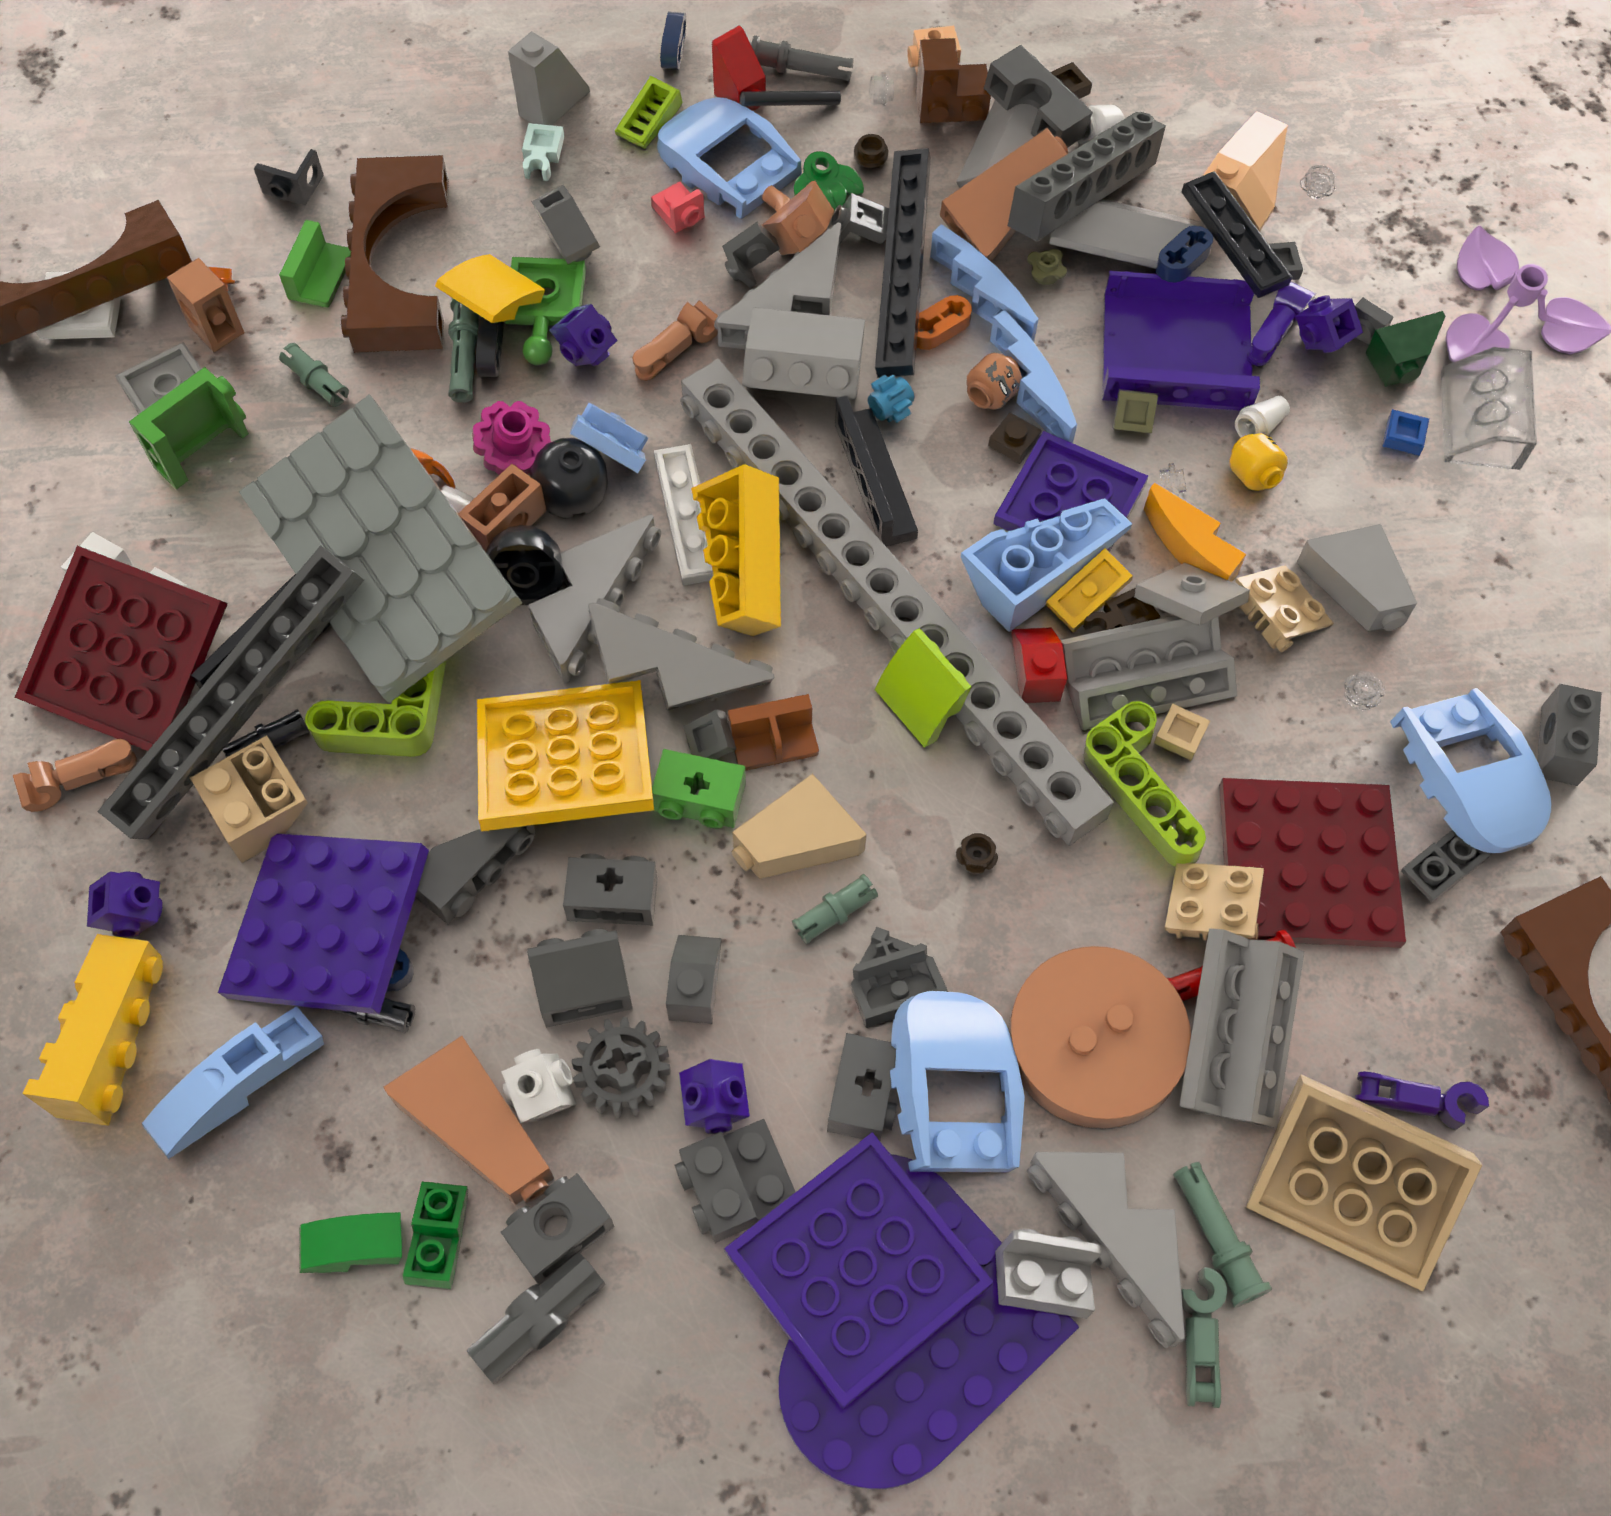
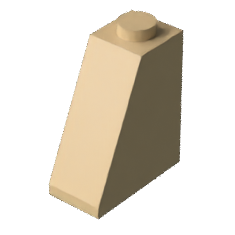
M812 773L732 832L733 850L731 852L742 869L745 871L751 869L759 879L859 856L865 851L867 834Z

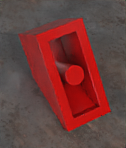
M740 25L712 40L714 95L716 97L727 98L741 104L740 94L742 91H766V76L744 29ZM745 106V107H747V108H749L750 110L753 111V110L758 109L760 106Z
M1052 627L1013 629L1011 636L1019 696L1025 703L1061 702L1067 681L1061 640Z

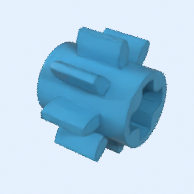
M884 375L871 383L874 391L870 393L867 401L869 408H872L877 419L881 421L887 419L889 423L894 420L898 423L911 415L908 407L912 405L915 396L911 386L904 378H895L894 375L887 377Z

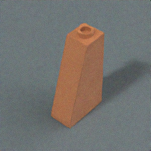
M1046 128L942 200L940 217L952 232L969 242L992 262L1016 232V230L1007 226L1015 186L1067 155L1068 149L1066 144L1060 137H1054L1050 130Z
M460 1036L383 1087L396 1107L513 1204L517 1205L523 1200L525 1203L536 1200L549 1187L547 1183L555 1179L541 1154L463 1036Z

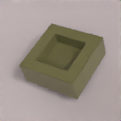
M1119 389L1113 428L1152 433L1158 399L1157 393Z

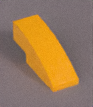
M1154 483L1150 487L1143 510L1165 547L1180 564L1187 563L1233 582L1240 571L1246 554L1216 536L1221 524L1219 521Z

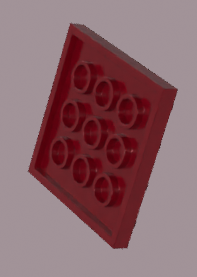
M77 545L14 698L116 739H124L129 744L148 751L187 705L196 683L191 674L205 661L228 603Z
M1222 778L1219 784L1224 865L1264 868L1257 916V940L1265 941L1275 937V932L1284 929L1296 944L1401 948L1406 943L1390 785Z

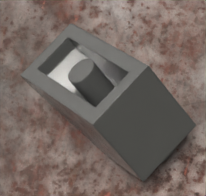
M678 935L670 964L666 997L669 1020L713 1024L721 938Z

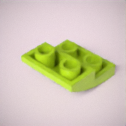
M918 628L910 634L883 671L875 691L925 748L937 741L947 719L960 712L972 687L966 681L964 675L956 670L941 653L937 644L931 641Z

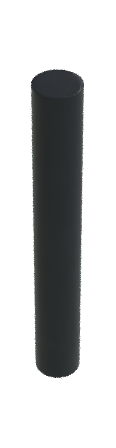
M742 91L740 94L742 106L839 105L841 102L840 91Z

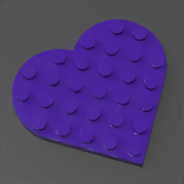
M891 1154V1156L992 1279L993 1284L844 1409L840 1407L791 1340H788L779 1371L780 1409L788 1433L801 1454L816 1469L829 1478L854 1488L892 1489L910 1484L930 1473L1079 1328L1077 1323L1067 1315L1000 1305L998 1300L995 1251L1002 1242L942 1177L935 1172H910L908 1162L912 1161V1159Z

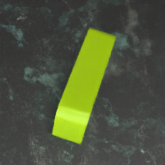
M1141 701L1130 702L1088 732L1083 754L1084 762L1087 768L1168 863L1176 867L1177 863H1196L1206 841L1205 831L1202 825L1139 754L1151 743L1157 718L1154 709L1147 703ZM1139 722L1146 729L1134 731L1127 727L1126 724ZM1104 744L1112 748L1113 752L1103 755L1096 752L1094 747ZM1132 775L1140 783L1135 786H1129L1124 784L1120 777ZM1151 806H1158L1164 809L1167 815L1157 818L1150 815L1146 809ZM1177 839L1182 843L1181 846L1176 844ZM1189 841L1190 843H1192V845L1190 847L1189 845L1183 843Z

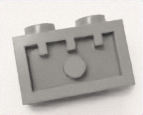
M1020 1229L1012 1231L995 1251L998 1300L1000 1305L1085 1319L1095 1311L1090 1266L1101 1256L1099 1244L1083 1242L1082 1239L1073 1236L1060 1238L1042 1235L1033 1229Z

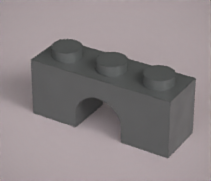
M1022 45L990 63L984 90L1006 111L1019 104H1029L1036 107L1038 112L1031 131L1034 137L1048 128L1054 137L1058 136L1064 141L1067 148L1084 138L1093 112Z

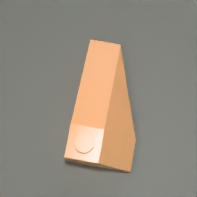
M1256 112L1219 151L1203 175L1215 171L1260 232L1275 207L1288 125Z

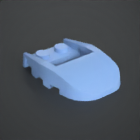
M710 98L686 108L665 123L658 133V153L670 169L676 168L682 175V182L691 189L695 186L707 193V199L717 205H721L725 201L736 207V216L741 219L764 203L762 195L767 187L772 185L780 191L802 174L801 159L773 125L749 108L727 98ZM747 125L750 132L759 139L763 138L771 146V150L726 182L699 157L740 127Z
M1478 688L1472 689L1466 695L1410 709L1408 706L1403 707L1390 721L1393 728L1401 726L1407 736L1409 744L1403 751L1409 764L1416 763L1424 779L1420 784L1421 789L1428 799L1436 797L1447 811L1443 819L1465 843L1483 852L1503 853L1533 843L1543 832L1550 818L1551 796L1539 763L1522 732ZM1487 735L1492 742L1498 740L1510 755L1506 760L1457 773L1440 747Z
M927 991L910 997L898 1008L892 1024L891 1046L896 1048L895 1068L890 1070L891 1088L897 1089L902 1111L897 1115L901 1133L903 1135H911L916 1157L915 1160L908 1162L910 1172L1008 1173L1018 1168L1020 1165L1025 1095L1017 1057L1005 1021L988 1003L968 994ZM926 1070L999 1072L1001 1092H1005V1115L1001 1117V1123L929 1122Z

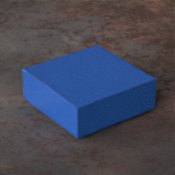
M1392 409L1388 417L1382 446L1420 456L1424 448L1430 418Z

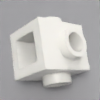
M534 1049L515 1057L516 1065L501 1071L505 1080L503 1084L505 1099L509 1106L516 1110L520 1123L537 1122L576 1105L570 1088V1084H572L571 1071L567 1063L560 1059L558 1054H541L540 1049Z

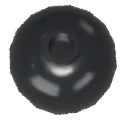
M560 438L547 443L537 453L530 471V477L541 484L546 510L563 518H572L573 514L585 512L586 515L593 512L602 503L607 490V468L600 452L577 438Z
M513 526L498 533L486 549L487 555L522 601L521 605L527 606L545 598L556 588L558 591L562 586L564 571L562 568L561 551L558 544L545 531L534 526Z

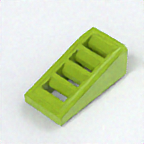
M650 76L616 127L615 134L645 149L658 135L661 127L671 120L683 104L680 90ZM657 99L663 103L660 106L654 103V101ZM649 108L655 111L656 114L652 115L646 112V110ZM642 117L650 121V123L646 125L638 121V119ZM634 126L644 132L640 136L629 129Z

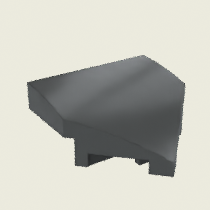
M876 927L873 932L871 943L860 963H856L853 968L854 979L851 982V990L866 1028L895 1019L898 1008L912 996L927 991L948 992L934 958L927 955V945L920 943L914 946L891 937L889 931Z

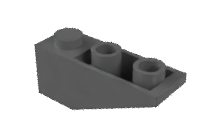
M534 825L489 831L478 829L433 847L428 853L415 898L447 924L456 916L464 915L472 907L475 896L486 885L494 884L501 877L505 865L515 854L521 855L529 848L536 834Z

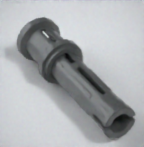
M753 36L751 46L761 66L775 68L778 73L782 74L787 72V69L844 79L850 82L852 72L840 70L838 67L853 68L854 58L849 59L791 48V44L788 41H782L779 44L760 40V36Z

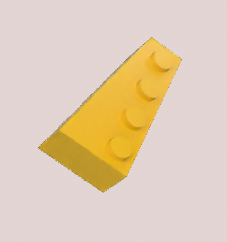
M743 464L691 488L693 500L700 503L701 513L697 515L699 530L705 531L708 544L703 549L705 563L711 564L713 570V577L709 583L717 625L754 637L781 627L779 477Z
M102 934L96 935L74 982L78 993L76 1000L64 1003L58 1016L61 1030L56 1043L46 1042L39 1057L40 1062L46 1064L39 1080L29 1079L22 1093L55 1118L109 1126L112 1113L118 1111L123 1098L121 1086L126 1069L131 1068L136 1057L137 1048L135 1040L140 1026L146 1023L149 1016L150 1003L148 999L152 986L160 980L163 970L162 956L149 941Z

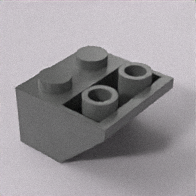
M605 929L590 930L585 932L581 938L567 941L560 938L546 939L539 942L537 947L527 949L539 1008L546 1028L633 1009L617 930L611 932Z

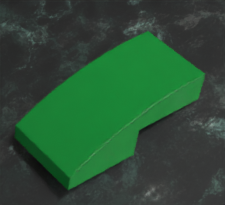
M421 1182L411 1222L413 1236L402 1276L405 1284L445 1289L452 1288L465 1220L468 1186Z
M401 1212L334 1217L304 1223L299 1227V1273L348 1272L351 1265L399 1264L402 1258Z

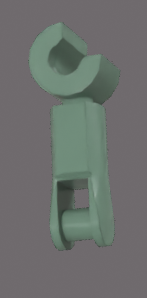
M1204 1267L1198 1272V1282L1208 1291L1207 1300L1199 1299L1192 1289H1181L1182 1307L1192 1315V1317L1186 1318L1187 1405L1192 1407L1195 1406V1402H1210L1213 1408H1220L1219 1320L1212 1318V1313L1225 1302L1227 1287L1221 1274L1214 1269ZM1195 1367L1211 1368V1382L1196 1381Z

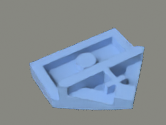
M588 403L583 414L577 415L570 430L571 435L636 473L640 471L646 461L645 453L641 450L646 444L648 437L625 423L626 420L613 412L609 414L594 404Z

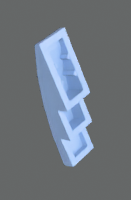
M941 224L932 233L930 257L952 270L950 284L973 297L972 312L993 323V317L1005 310L1034 342L1038 317L1019 290L996 265L974 246Z
M1005 310L993 317L990 342L1005 356L1012 357L1020 367L1022 379L1020 380L1016 403L1046 432L1073 443L1077 423L1060 382L1050 364L1029 335Z

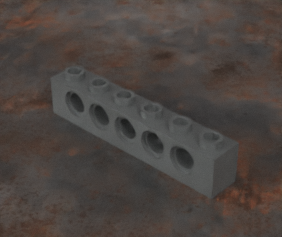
M1135 112L1015 186L1007 226L1035 241H1039L1155 165L1166 125L1154 120L1153 116L1148 113Z

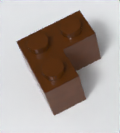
M955 38L920 40L916 99L920 123L984 121L989 114L991 95L984 90L988 74L987 64L959 65Z

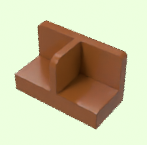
M809 694L728 710V723L736 746L734 752L737 764L745 766V771L817 756L819 754V747L812 725L813 708Z

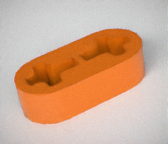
M951 295L920 312L917 348L922 350L936 348L964 331L969 326L972 307L970 302L962 296Z

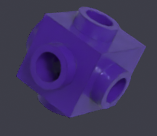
M1329 295L1320 296L1311 300L1308 303V308L1295 316L1300 329V337L1306 349L1323 350L1324 353L1334 352L1363 333L1352 298L1331 299Z
M592 304L573 308L550 329V332L560 344L562 355L575 366L587 364L596 366L610 355L608 349L618 341L611 332L612 327L609 321L599 314Z
M108 872L89 886L87 927L112 931V934L116 937L133 938L139 936L140 933L156 924L161 916L163 902L159 898L160 881L145 879L137 872Z
M708 1059L679 1072L686 1126L705 1128L707 1134H717L732 1130L733 1123L750 1117L743 1063Z

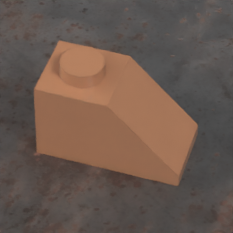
M812 181L763 223L762 226L776 238L780 247L778 251L781 255L800 253L827 230L834 209L816 181Z

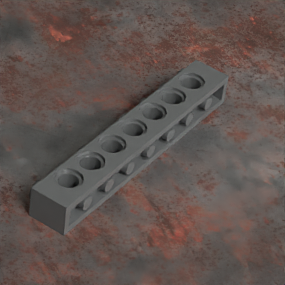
M320 545L97 812L130 839L148 840L194 785L190 777L210 766L362 584L364 579Z

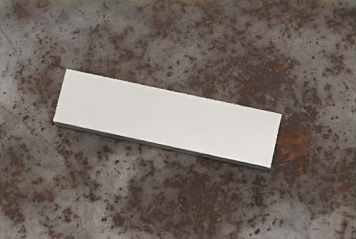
M688 444L654 450L655 463L682 585L710 581L713 577L712 565L705 563L703 549L708 546L705 531L699 530L697 515L701 513L700 503L693 500L691 488L700 484L692 445Z

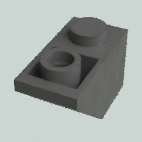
M564 185L531 201L550 240L567 264L587 259L592 254V251L600 247L575 200Z

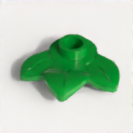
M816 151L807 156L803 165L804 173L796 179L794 184V195H797L810 182L816 181L834 211L838 205L843 206L847 194L862 195L864 192L863 182L858 173L849 166L838 164L831 154L823 151ZM816 165H822L827 169L820 170L816 167Z

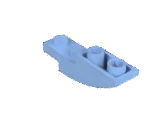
M297 1006L262 1029L255 1022L231 1038L187 1074L157 1104L142 1122V1125L165 1156L170 1159L249 1106L248 1095L323 1046V1037Z

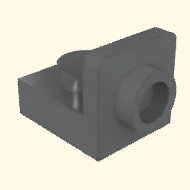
M852 193L843 206H837L832 216V226L838 222L841 223L840 243L852 232L882 244L887 237L889 208Z
M755 222L722 246L728 260L725 262L728 273L735 281L740 279L750 288L757 284L751 269L780 249L776 238L758 222Z

